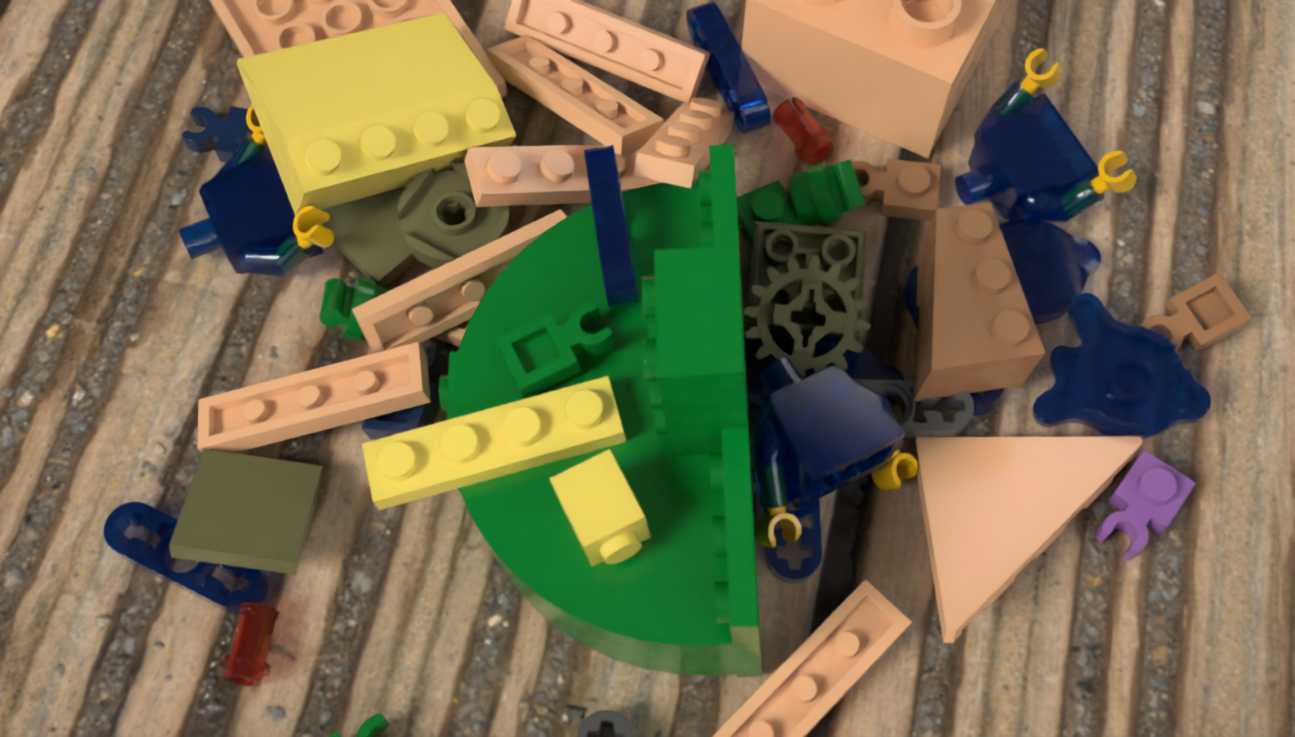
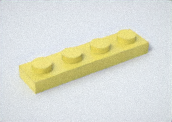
M609 376L362 443L372 500L376 507L382 510L627 441Z

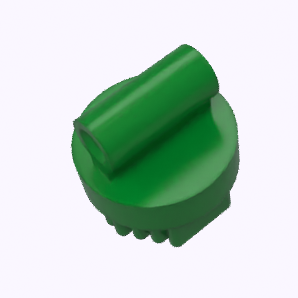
M851 159L828 167L823 161L808 166L806 171L789 177V192L799 219L804 221V225L814 226L820 223L828 225L842 220L843 212L866 205Z
M360 276L356 278L353 287L347 286L341 279H329L324 286L319 315L320 321L327 326L343 325L341 331L342 338L357 342L360 339L366 340L352 308L392 289L376 285L375 280Z

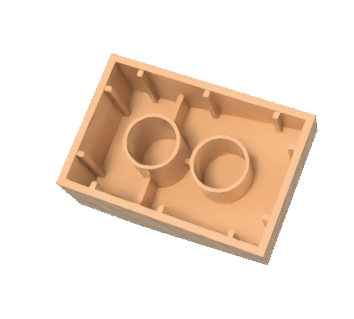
M746 0L739 78L925 158H929L1011 0Z

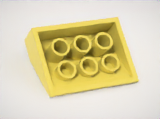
M445 13L237 59L238 69L295 216L301 208L308 205L321 210L405 187L423 171L434 168L435 173L442 170L453 169L452 163H465L464 160L469 147L510 146L517 136L497 86Z

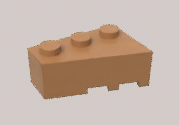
M989 202L936 209L918 248L916 306H919L918 333L915 336L914 353H917V374L913 388V401H922V399L941 396L940 398L949 397L955 393L966 391L975 393L1022 386L1045 355V351L992 204Z

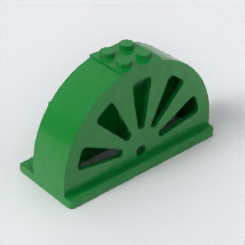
M734 144L710 145V170H699V179H697L691 189L668 183H657L624 191L599 200L569 215L547 229L526 246L499 274L483 296L468 323L458 351L449 352V375L440 376L439 400L442 411H447V420L524 399L496 344L495 338L549 312H552L558 325L569 321V317L576 307L586 302L596 301L601 319L587 325L584 331L589 334H595L602 329L610 327L613 332L615 345L603 354L588 355L581 353L575 356L581 370L580 373L530 397L609 376L627 442L458 488L478 530L516 589L537 612L560 631L579 643L614 660L647 670L678 675H737V678L762 677ZM610 449L645 515L651 538L641 542V549L632 557L622 562L608 565L603 561L592 567L549 478Z

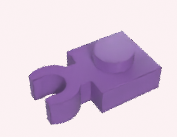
M1143 450L1108 499L1109 503L1121 511L1110 514L1097 529L1095 539L1102 543L1113 530L1124 531L1130 539V545L1124 552L1123 558L1128 561L1132 560L1147 545L1149 538L1148 529L1160 535L1168 527L1196 483L1151 453Z

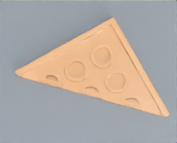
M1141 436L915 437L913 456L918 461L919 466L916 475L943 643H953L961 635L962 630L980 611H985L1014 582L1015 576L1034 557L1037 559L1065 530L1066 525L1083 508L1086 509L1112 483L1114 476L1127 463L1133 462L1136 459L1143 444Z

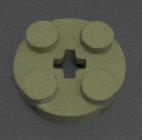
M452 163L453 169L442 170L435 173L434 168L423 171L406 186L399 199L398 216L404 243L414 257L433 268H438L509 234L511 231L512 214L510 206L476 207L465 163ZM460 208L466 209V220L458 225L446 224V220L442 216L443 213L446 211L456 213Z

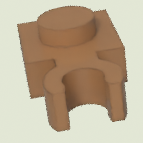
M887 158L884 171H877L874 166L867 162L852 161L858 181L865 185L860 188L866 205L872 201L881 202V216L931 221L939 204L941 165Z
M1218 272L1169 298L1165 307L1172 316H1150L1141 323L1136 333L1139 338L1155 331L1166 336L1168 344L1157 349L1153 355L1155 362H1164L1176 354L1184 340L1188 339L1196 352L1247 326L1252 318L1223 276Z

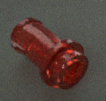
M792 97L791 102L787 99L779 104L773 113L772 119L795 145L794 154L799 161H807L809 165H814L826 160L835 147L832 142L833 134L830 129L824 126L820 127L798 97Z
M246 602L242 603L239 607V617L229 655L222 656L220 666L225 669L223 674L225 681L239 686L258 687L261 685L262 677L268 676L271 671V666L266 661L275 624L279 619L280 612L269 605Z

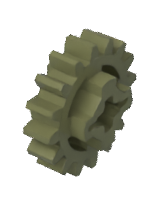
M815 255L810 257L806 269H800L794 257L787 258V273L782 276L778 271L769 267L765 271L770 282L769 287L766 289L762 286L752 285L750 292L760 300L758 306H750L743 309L744 315L756 318V327L744 332L745 338H760L763 344L757 349L754 356L758 360L770 354L775 357L771 372L779 375L787 365L792 366L794 381L802 382L806 369L813 368L818 380H826V365L832 363L842 371L847 369L848 365L842 354L846 350L861 353L864 347L857 340L853 339L855 332L870 330L871 326L870 323L857 319V311L869 306L868 299L854 300L851 292L859 284L858 279L853 278L842 283L837 279L840 274L841 264L836 262L826 272L819 270V257ZM800 280L798 293L794 299L786 305L770 304L774 295L783 286ZM822 284L829 287L837 295L843 306L844 313L832 311L822 298ZM810 292L809 303L812 304V313L821 316L820 326L810 327L802 347L803 335L800 334V325L791 322L790 316L792 312L803 309L804 302L808 300V293ZM768 325L781 326L791 339L790 355L781 350L773 341ZM828 333L841 334L837 343L829 351L820 356L813 357L815 343Z

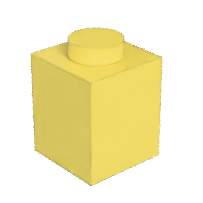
M610 449L549 478L592 567L603 561L608 565L622 562L632 557L641 549V542L651 538L645 515Z

